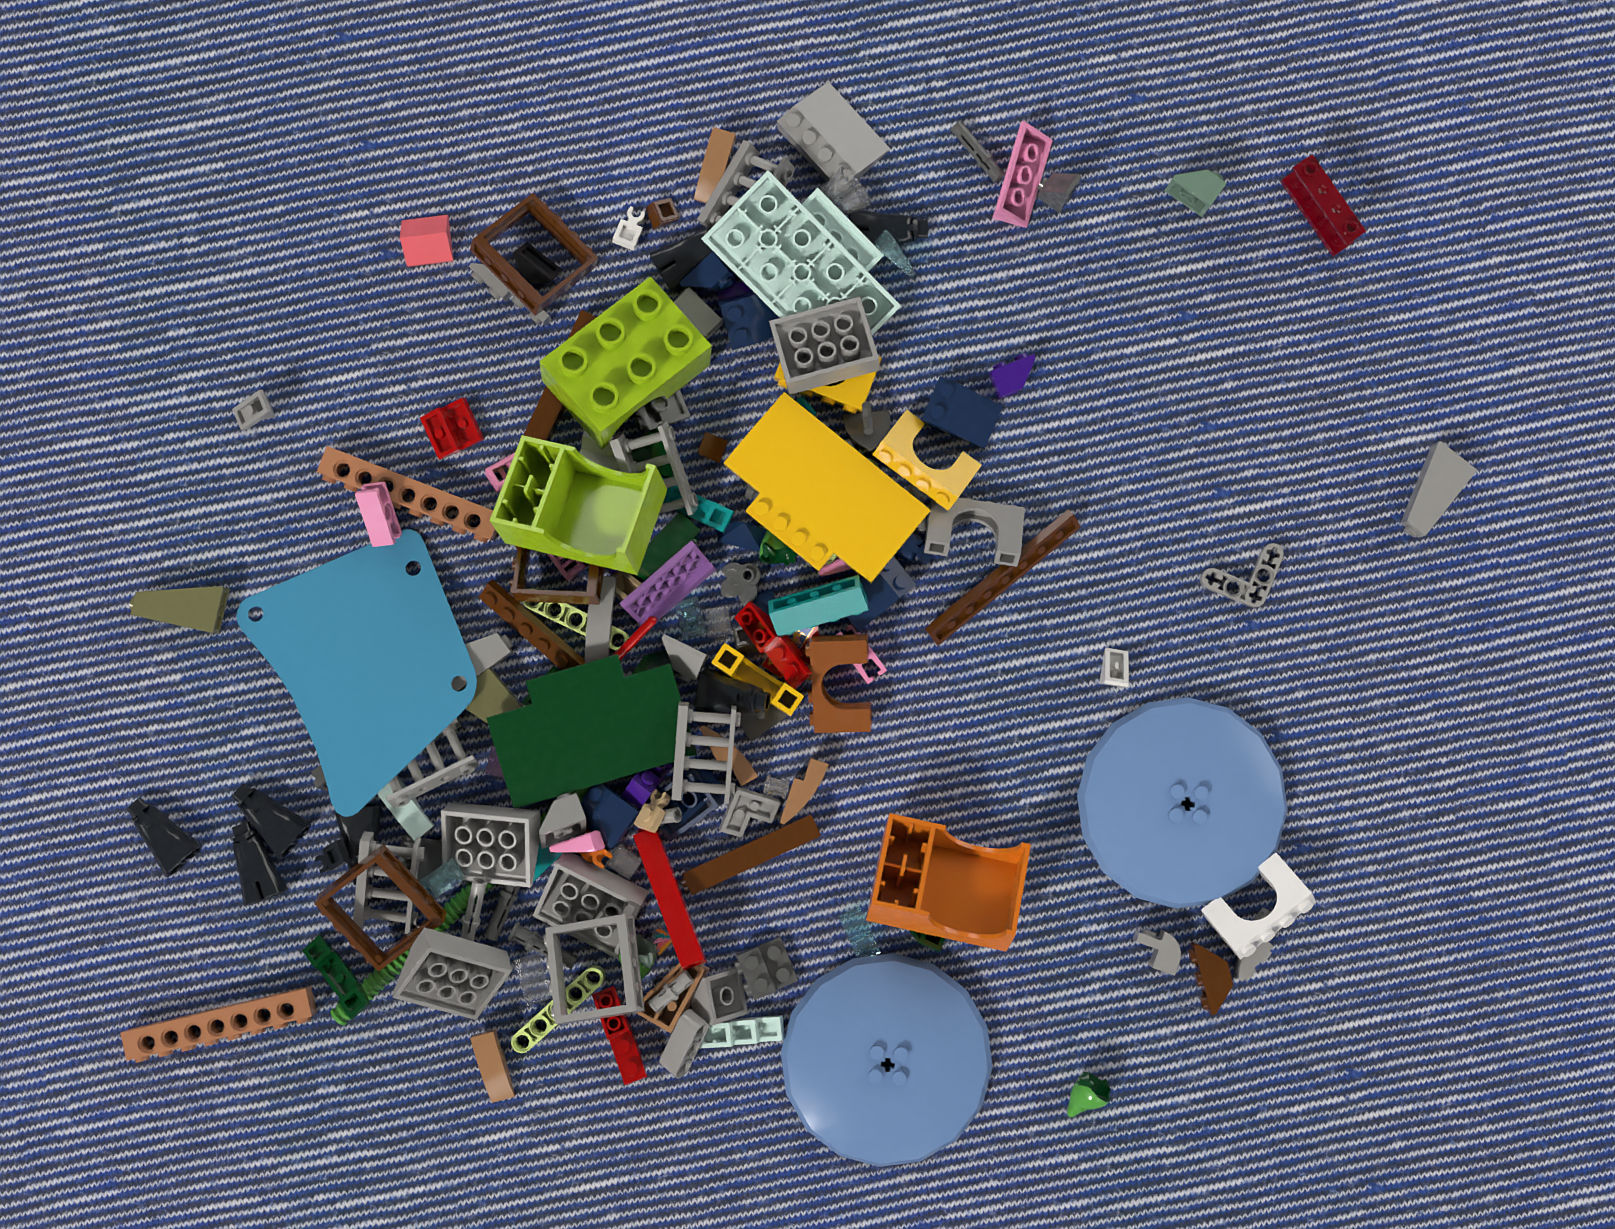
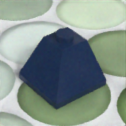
M605 783L591 786L582 798L586 828L590 832L600 831L604 844L613 850L636 820L640 811Z

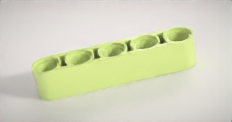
M523 601L528 609L586 636L588 613L567 603H558L561 606V613L558 616H552L550 607L556 603L540 602L538 605L532 606L529 602ZM579 613L583 620L581 625L575 627L571 623V617ZM611 626L609 648L618 650L620 647H616L613 644V637L617 634H622L626 642L629 635L625 631Z
M591 965L565 988L568 1014L604 982L606 974L601 966ZM596 971L600 975V981L596 983L591 982L588 978V973ZM571 988H580L582 997L574 998L571 995ZM553 1000L512 1037L511 1044L516 1052L526 1053L558 1025L555 1024L551 1013ZM537 1019H543L547 1023L545 1030H539L536 1027L535 1022ZM525 1035L528 1037L529 1045L522 1046L519 1044L518 1036Z

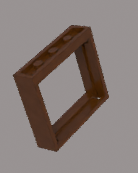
M534 193L474 237L470 247V251L535 316L594 270L598 261V257L592 252L593 249L587 247L580 240L578 234L575 231H571L564 224L562 218L554 214L547 207L545 201L542 202ZM529 213L582 265L543 297L490 245L492 241Z
M515 546L517 555L512 560L514 577L510 579L509 584L511 585L510 593H512L516 601L600 605L604 567L590 564L586 592L525 589L531 549Z
M384 844L320 892L314 903L320 909V914L326 916L332 922L334 929L342 933L348 939L351 947L358 950L364 956L365 961L371 963L378 972L411 948L424 927L434 930L444 923L447 914L446 910ZM374 863L389 876L427 917L425 921L384 952L331 897Z

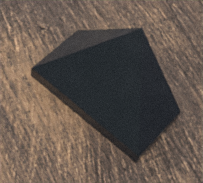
M528 242L513 253L519 274L529 284L550 283L563 272L559 266Z

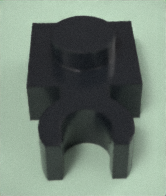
M343 839L336 840L323 848L324 854L318 855L315 858L316 862L322 861L323 868L319 870L320 873L339 869L351 861Z

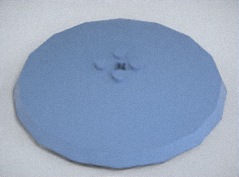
M1189 697L1149 702L1113 722L1088 754L1077 793L1082 837L1103 873L1138 899L1176 909L1208 905L1220 897L1224 900L1253 883L1260 874L1258 867L1278 850L1288 811L1282 768L1262 734L1229 708ZM1185 797L1189 801V806L1186 809L1184 806H1181V801H1185Z
M895 953L852 958L818 978L791 1012L781 1049L786 1095L806 1130L839 1156L878 1167L921 1162L957 1141L982 1108L993 1067L988 1028L968 991L936 965ZM885 1058H890L893 1064L889 1067H884V1064H881V1062H885Z

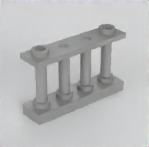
M743 140L697 220L706 229L713 227L724 216L729 206H733L739 200L735 196L740 187L743 185L751 188L757 182L747 177L754 165L773 173V176L784 187L792 179L796 168L785 157L781 159L779 165L758 157L760 153L750 142Z
M667 420L658 426L659 432L630 441L625 438L623 433L614 436L609 441L620 472L640 473L646 470V464L656 465V467L668 463L671 464L674 476L663 479L667 488L678 485L682 498L662 504L659 514L685 507L689 516L697 510L698 498L691 491L674 442V429L672 426H669ZM660 441L663 442L667 454L638 463L633 461L631 455L633 449Z
M679 701L672 800H681L682 793L687 794L688 791L725 794L724 804H729V797H734L735 783H731L735 727H740L741 713L736 712V706L733 705L731 714L693 712V709H688L689 702ZM698 721L730 724L729 738L691 735L690 732H687V723ZM690 745L728 747V760L690 759L689 756H685V748L690 747ZM695 768L727 771L726 785L688 782V779H683L684 770Z
M458 718L454 719L426 747L437 771L436 773L423 778L414 758L408 764V768L415 781L414 784L402 789L397 776L389 782L393 794L387 796L386 799L393 808L403 807L411 799L460 775H468L480 766L473 755L467 757L456 734L457 729L462 727ZM442 736L448 737L458 760L457 763L446 768L434 743L436 739Z
M364 831L359 844L358 863L382 845L377 844V841H373L374 832ZM416 838L413 848L385 845L395 856L412 858L411 870L408 871L418 880L419 861H423L425 847H421V838ZM374 863L357 876L353 920L361 929L365 921L370 919L406 923L405 934H408L413 926H417L418 912H415V904L402 891L374 888L373 885H369L370 877L373 878L374 875L389 877L379 866H375ZM377 897L408 901L407 913L371 909L368 906V899Z

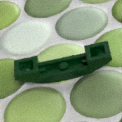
M318 935L302 950L312 966L319 969L340 999L338 1003L351 1020L370 1004L366 992L352 970L322 935Z

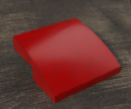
M464 397L443 408L438 407L420 417L439 460L485 440L467 399Z

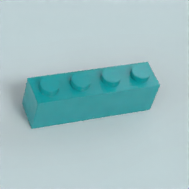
M859 575L768 601L769 615L777 636L790 635L798 630L814 628L819 624L829 621L835 622L843 617L859 615L868 610L867 596Z

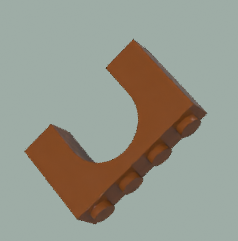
M868 634L811 636L810 642L806 643V658H810L811 666L807 667L812 672L807 680L812 681V689H808V701L813 703V711H810L809 719L810 726L814 725V733L871 732V702H839L827 693L823 682L826 672L836 665L868 663Z

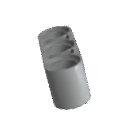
M692 1009L685 1011L680 1016L659 1061L677 1079L683 1077L688 1072L709 1028V1024Z

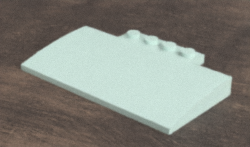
M768 170L701 238L779 318L860 296L870 331L873 335L901 307L868 273L884 256L819 188H816L801 204Z

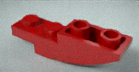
M748 602L734 617L759 652L768 655L793 689L798 688L812 674L801 659L803 653L788 635L777 636L771 618L753 602Z
M615 986L592 994L597 1010L623 1005ZM627 1014L600 1018L607 1040H609L624 1085L647 1078L648 1075L641 1057L642 1053Z

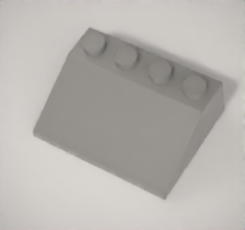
M829 82L795 104L777 120V129L839 196L891 150Z
M860 296L769 321L789 395L880 370L879 357Z
M456 802L442 809L443 878L472 881L474 877H483L488 881L487 883L532 887L540 841V811Z
M563 852L553 868L533 917L551 926L621 914L634 915L635 922L649 891L604 868L598 867L594 863L588 862L572 852ZM617 924L567 933L615 958L619 954L620 946Z
M424 927L412 944L392 996L395 999L476 1020L512 972L508 953L505 950Z

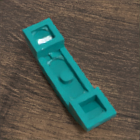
M678 485L667 488L663 504L682 498ZM697 494L698 506L692 515L688 516L685 507L676 510L723 533L734 514V511Z

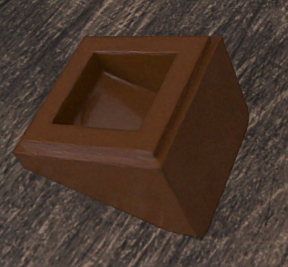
M672 198L651 202L646 207V212L653 229L680 219Z
M705 432L697 454L720 463L728 441Z

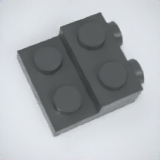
M679 389L668 399L665 396H660L646 403L635 412L637 417H635L634 421L636 428L639 431L642 430L644 435L657 428L663 421L667 420L668 424L672 425L687 420L691 416Z
M781 936L738 953V960L734 961L739 975L744 974L747 982L743 983L747 996H753L754 1000L798 981Z

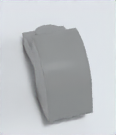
M1144 928L1142 932L1135 930L1133 940L1154 948L1149 966L1175 976L1181 958L1180 947L1176 939L1164 930H1160L1158 938H1156L1157 933Z

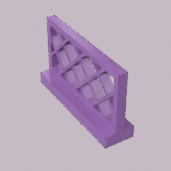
M690 541L621 601L620 605L640 625L650 616H655L658 621L716 569L698 547Z

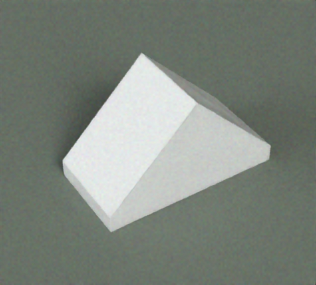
M1105 648L1099 684L1128 687V651Z

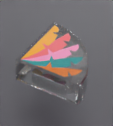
M659 923L652 934V942L657 947L658 957L672 944L668 931Z

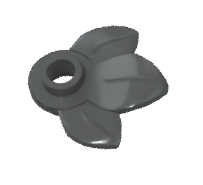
M732 562L721 569L724 576L727 577L721 586V595L723 597L733 598L739 596L744 607L748 602H753L758 595L757 584L761 579L760 569L756 565L751 563L741 565L737 562ZM747 571H750L752 574L749 580L745 576Z

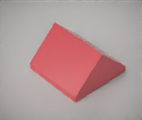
M448 215L402 220L400 241L408 267L454 261Z

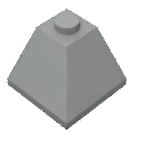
M663 634L662 640L673 669L679 672L677 677L689 683L691 679L697 681L709 656Z
M570 793L563 794L553 802L539 830L541 849L586 833V817L577 793L572 795Z
M732 968L702 978L691 1001L692 1010L709 1025H716L748 1014L742 978L737 969Z

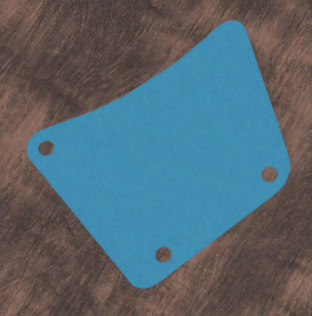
M411 529L401 530V537L396 538V543L393 545L373 547L371 543L246 598L237 610L236 617L240 629L271 664L291 694L316 748L331 803L335 811L344 817L353 816L358 813L471 703L476 691L477 678L475 668L421 535ZM410 561H417L421 565V570L419 574L411 576L406 572V565ZM253 607H260L263 610V617L257 622L251 621L248 617L249 610ZM456 676H463L467 681L466 688L462 691H455L451 686V682Z

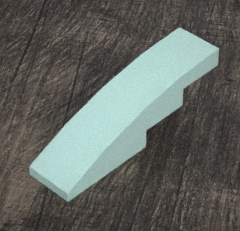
M397 776L402 789L405 788V784ZM389 783L377 793L414 842L416 838H421L434 827V824L420 809L421 806L415 799H411L403 807L393 808L386 799L387 796L393 794Z
M783 1016L731 1019L716 1025H709L700 1048L732 1047L733 1045L782 1041L785 1038Z

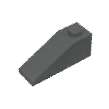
M1052 173L1049 179L1044 177L1038 185L1037 189L1040 191L1037 198L1060 213L1073 195L1082 176L1079 174Z

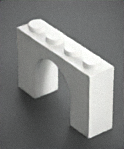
M1277 853L1273 854L1258 867L1262 877L1277 893L1275 908L1268 916L1255 921L1244 920L1238 917L1221 897L1213 900L1201 909L1208 922L1240 960L1243 957L1252 955L1256 947L1263 942L1270 941L1277 931L1282 927L1290 926L1294 918L1301 913L1308 912L1316 902L1311 891Z

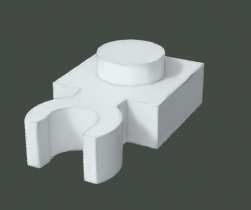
M630 207L627 211L628 221L620 220L612 243L634 251L643 227L638 225L644 221L645 212L642 211L639 217H633V207Z

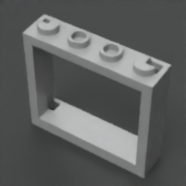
M621 914L545 928L544 944L548 950L546 965L551 978L549 991L553 998L551 1013L555 1024H569L644 1011L634 915ZM617 924L626 1005L568 1014L560 934Z

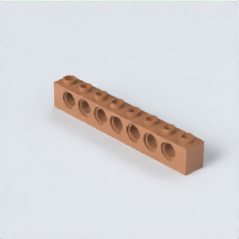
M329 446L325 449L317 472L323 475L322 480L332 484L340 481L345 483L343 488L356 493L358 489L362 490V477L370 473L372 476L370 483H393L394 487L389 495L394 508L400 510L401 506L409 508L408 513L420 518H422L423 514L430 516V522L440 526L448 523L453 525V531L465 535L466 531L475 534L474 539L487 543L488 539L495 541L498 532L490 523L493 510ZM349 465V474L342 477L340 474L341 468ZM410 490H414V500L406 502L405 494ZM430 499H436V508L429 511L427 509V502ZM452 507H457L459 510V514L455 519H450L448 516V512ZM478 515L481 522L479 526L473 528L470 526V519Z
M307 986L127 1029L120 1034L126 1061L135 1059V1062L138 1063L149 1060L150 1055L157 1053L159 1057L173 1054L174 1049L181 1048L182 1052L195 1049L196 1044L203 1042L205 1046L219 1043V1039L227 1037L228 1041L241 1038L242 1033L249 1031L251 1035L265 1032V1028L273 1026L274 1030L287 1027L288 1022L295 1020L297 1024L309 1022L311 1017L317 1014L312 986ZM286 1003H290L293 1006V1014H288L285 1011L284 1006ZM263 1008L269 1010L271 1014L269 1020L263 1018ZM240 1014L247 1017V1025H242L239 1022ZM217 1019L224 1023L223 1031L217 1029ZM194 1025H197L198 1027H200V1029H201V1035H200V1036H196V1035L194 1034V1032H193V1026H194ZM171 1031H175L177 1033V1042L173 1041L170 1038ZM148 1036H150V1037H152V1038L154 1039V1041H155V1046H154V1047H151V1046L148 1045V1043H147V1037H148Z

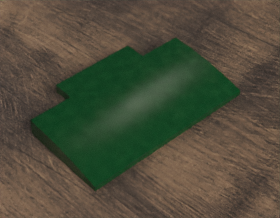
M616 654L528 680L526 684L532 701L531 705L486 718L514 809L674 762L679 701L682 702L671 664L625 677L619 655ZM687 723V732L691 733L689 724ZM695 745L685 748V756L697 755Z

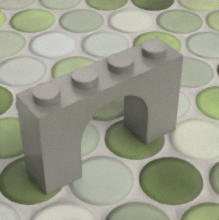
M958 498L948 511L931 499L929 506L931 511L928 514L924 553L947 556L952 529L962 522L973 521L987 526L994 534L996 541L994 563L1017 567L1021 555L1024 507Z

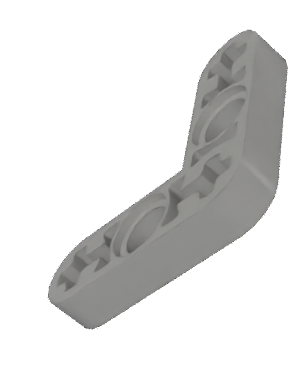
M1275 543L1264 546L1248 582L1218 569L1209 568L1201 573L1200 583L1204 588L1252 608L1259 607L1265 602L1283 559V549ZM1274 548L1277 558H1272L1269 565H1262V561L1265 563L1269 559V554L1266 552ZM1260 569H1265L1269 573V579L1266 582H1261L1257 578V572ZM1214 573V578L1222 581L1223 577H1225L1226 579L1222 583L1221 590L1218 589L1221 584L1213 582L1209 585L1208 579L1205 578L1206 575ZM1230 581L1236 582L1239 586V591L1234 595L1228 593L1226 588ZM1253 582L1258 586H1265L1264 590L1262 588L1258 590L1257 596L1260 597V600L1252 603L1249 593H1254L1257 586H1252Z

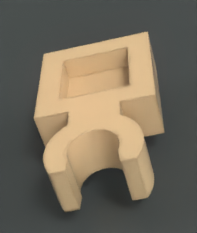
M654 790L651 794L650 804L644 803L634 824L638 828L656 833L666 814L663 807L669 804L671 797L665 792L661 794L658 790Z

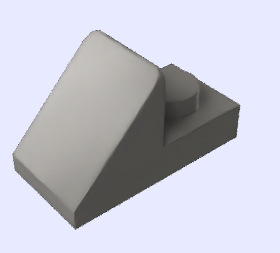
M258 390L232 409L241 430L249 429L261 420L276 417L269 399L263 390Z

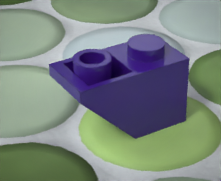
M1027 353L1016 356L1014 358L1015 361L1006 365L1004 361L992 366L993 370L990 371L989 377L999 400L1021 392L1036 359L1034 354L1028 356Z
M667 763L638 772L628 784L622 796L641 809L673 766Z

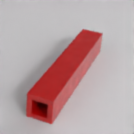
M640 828L633 837L681 968L686 971L707 962L659 830L657 829L656 833Z

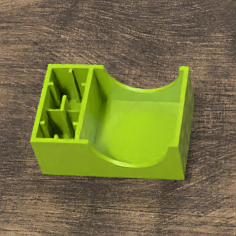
M650 276L540 360L541 377L544 384L603 450L609 445V441L616 430L639 408L660 396H665L668 399L709 367L712 345Z
M522 435L491 515L490 523L506 544L638 575L667 492V487L656 465L646 464V471L641 473L620 472L587 459L575 447Z

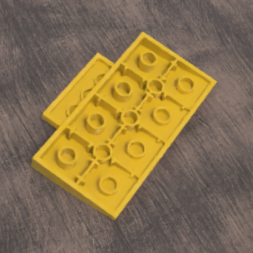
M785 392L769 408L724 462L727 468L759 493L745 512L816 570L820 571L832 555L835 554L870 584L931 511Z

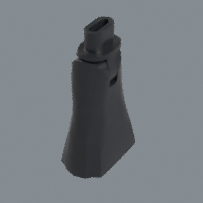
M849 209V220L877 249L906 245L914 241L917 242L921 238H928L927 220H917V217L913 218V216Z
M712 227L650 252V258L656 268L661 271L660 275L672 293L681 287L679 282L713 252L701 239Z
M705 668L699 674L694 707L697 712L730 714L733 705L736 706V712L741 714L759 713L760 711L769 710L771 694L748 682L732 678L710 668Z
M245 783L232 795V798L238 802L237 806L243 815L260 833L279 859L288 855L298 842L296 840L302 839L311 828L309 821L285 808L256 788H249Z
M141 797L136 799L126 809L132 816L131 821L134 823L136 830L149 847L165 877H170L186 865V860L192 859L201 851L202 844L178 827L151 803L146 804Z
M366 804L358 813L349 817H344L335 811L341 838L351 858V861L347 863L349 870L358 864L359 844L364 831L374 832L373 841H377L378 844L381 804ZM357 877L353 879V885H356Z
M250 822L232 827L235 836L232 838V841H235L233 842V852L238 868L244 907L288 891L289 889L271 860L264 843L256 830H252Z

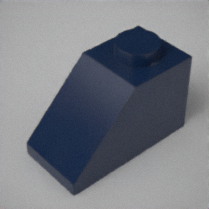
M713 251L679 283L686 289L690 287L694 292L721 293L723 290L730 288L738 276Z

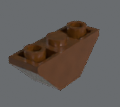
M1191 942V949L1188 950L1191 963H1195L1197 972L1194 973L1195 982L1202 989L1203 995L1200 996V1002L1203 1010L1207 1009L1209 1014L1215 1015L1233 987L1228 962L1196 942Z

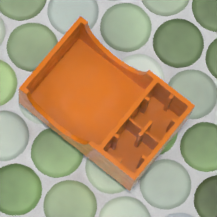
M889 813L883 832L866 921L1006 952L1016 936L1031 844L1021 842L1018 846L1003 849L976 846L950 835L946 830V825Z

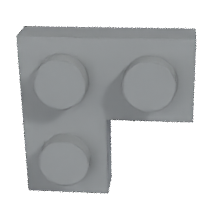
M735 786L734 797H731L719 829L721 832L742 838L750 817L772 823L780 801L777 798Z

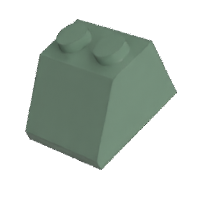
M1202 170L1174 175L1164 191L1202 217L1227 183L1223 181L1224 178L1219 173Z

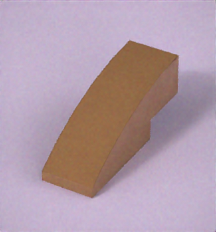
M713 127L694 200L702 203H707L730 164L729 160L736 141L735 133Z
M707 726L700 727L703 736L723 737ZM709 746L717 761L728 760V747ZM733 746L732 770L742 786L757 778L758 775L742 752Z
M811 758L804 780L794 777L780 823L785 824L807 804L820 785L829 765L828 763Z
M493 1029L474 1034L470 1039L491 1102L515 1097L504 1050L501 1049L497 1030Z

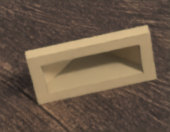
M619 571L611 576L617 577L615 596L620 601H623L642 584L627 572Z

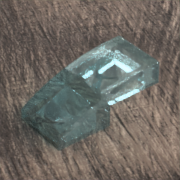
M860 906L839 915V919L857 958L875 956L881 953Z

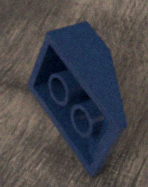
M754 291L718 300L732 350L750 346L773 337L769 321L779 317Z
M940 376L922 421L931 428L985 450L1003 406L961 384Z
M893 556L871 584L859 575L867 596L868 610L859 615H850L845 618L859 632L917 584Z
M690 768L683 774V779H688V782L720 784L713 772L708 769ZM671 782L659 791L661 794L665 792L671 797L669 804L663 807V810L678 807L682 812V819L677 823H665L659 828L668 841L671 842L724 804L725 794L687 791V794L682 793L681 800H672L673 782ZM651 798L646 801V804H650Z

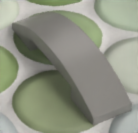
M603 576L600 605L589 604L585 664L610 656L611 648L609 647L617 577Z

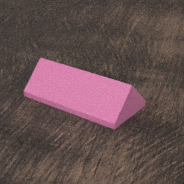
M1021 121L993 219L1027 228L1038 192L1037 187L1041 182L1053 140L1025 121Z

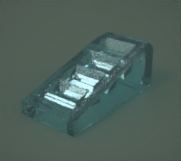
M884 230L874 242L875 246L907 275L913 277L915 275L914 269L890 232Z

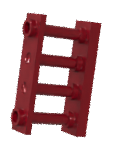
M1311 154L1292 167L1293 172L1283 178L1280 183L1329 253L1334 257L1353 244L1354 240L1364 234L1366 230L1314 155Z

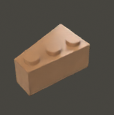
M679 963L643 997L644 1011L637 1012V1014L672 1033L680 1016L689 1009L701 979L707 976L710 968L700 964L686 970L693 978L694 983L687 987L676 1001L673 1000L657 1013L651 1008L648 1001L660 993L666 983L670 984L684 971Z

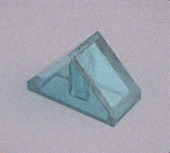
M452 858L419 880V882L436 899L466 877Z

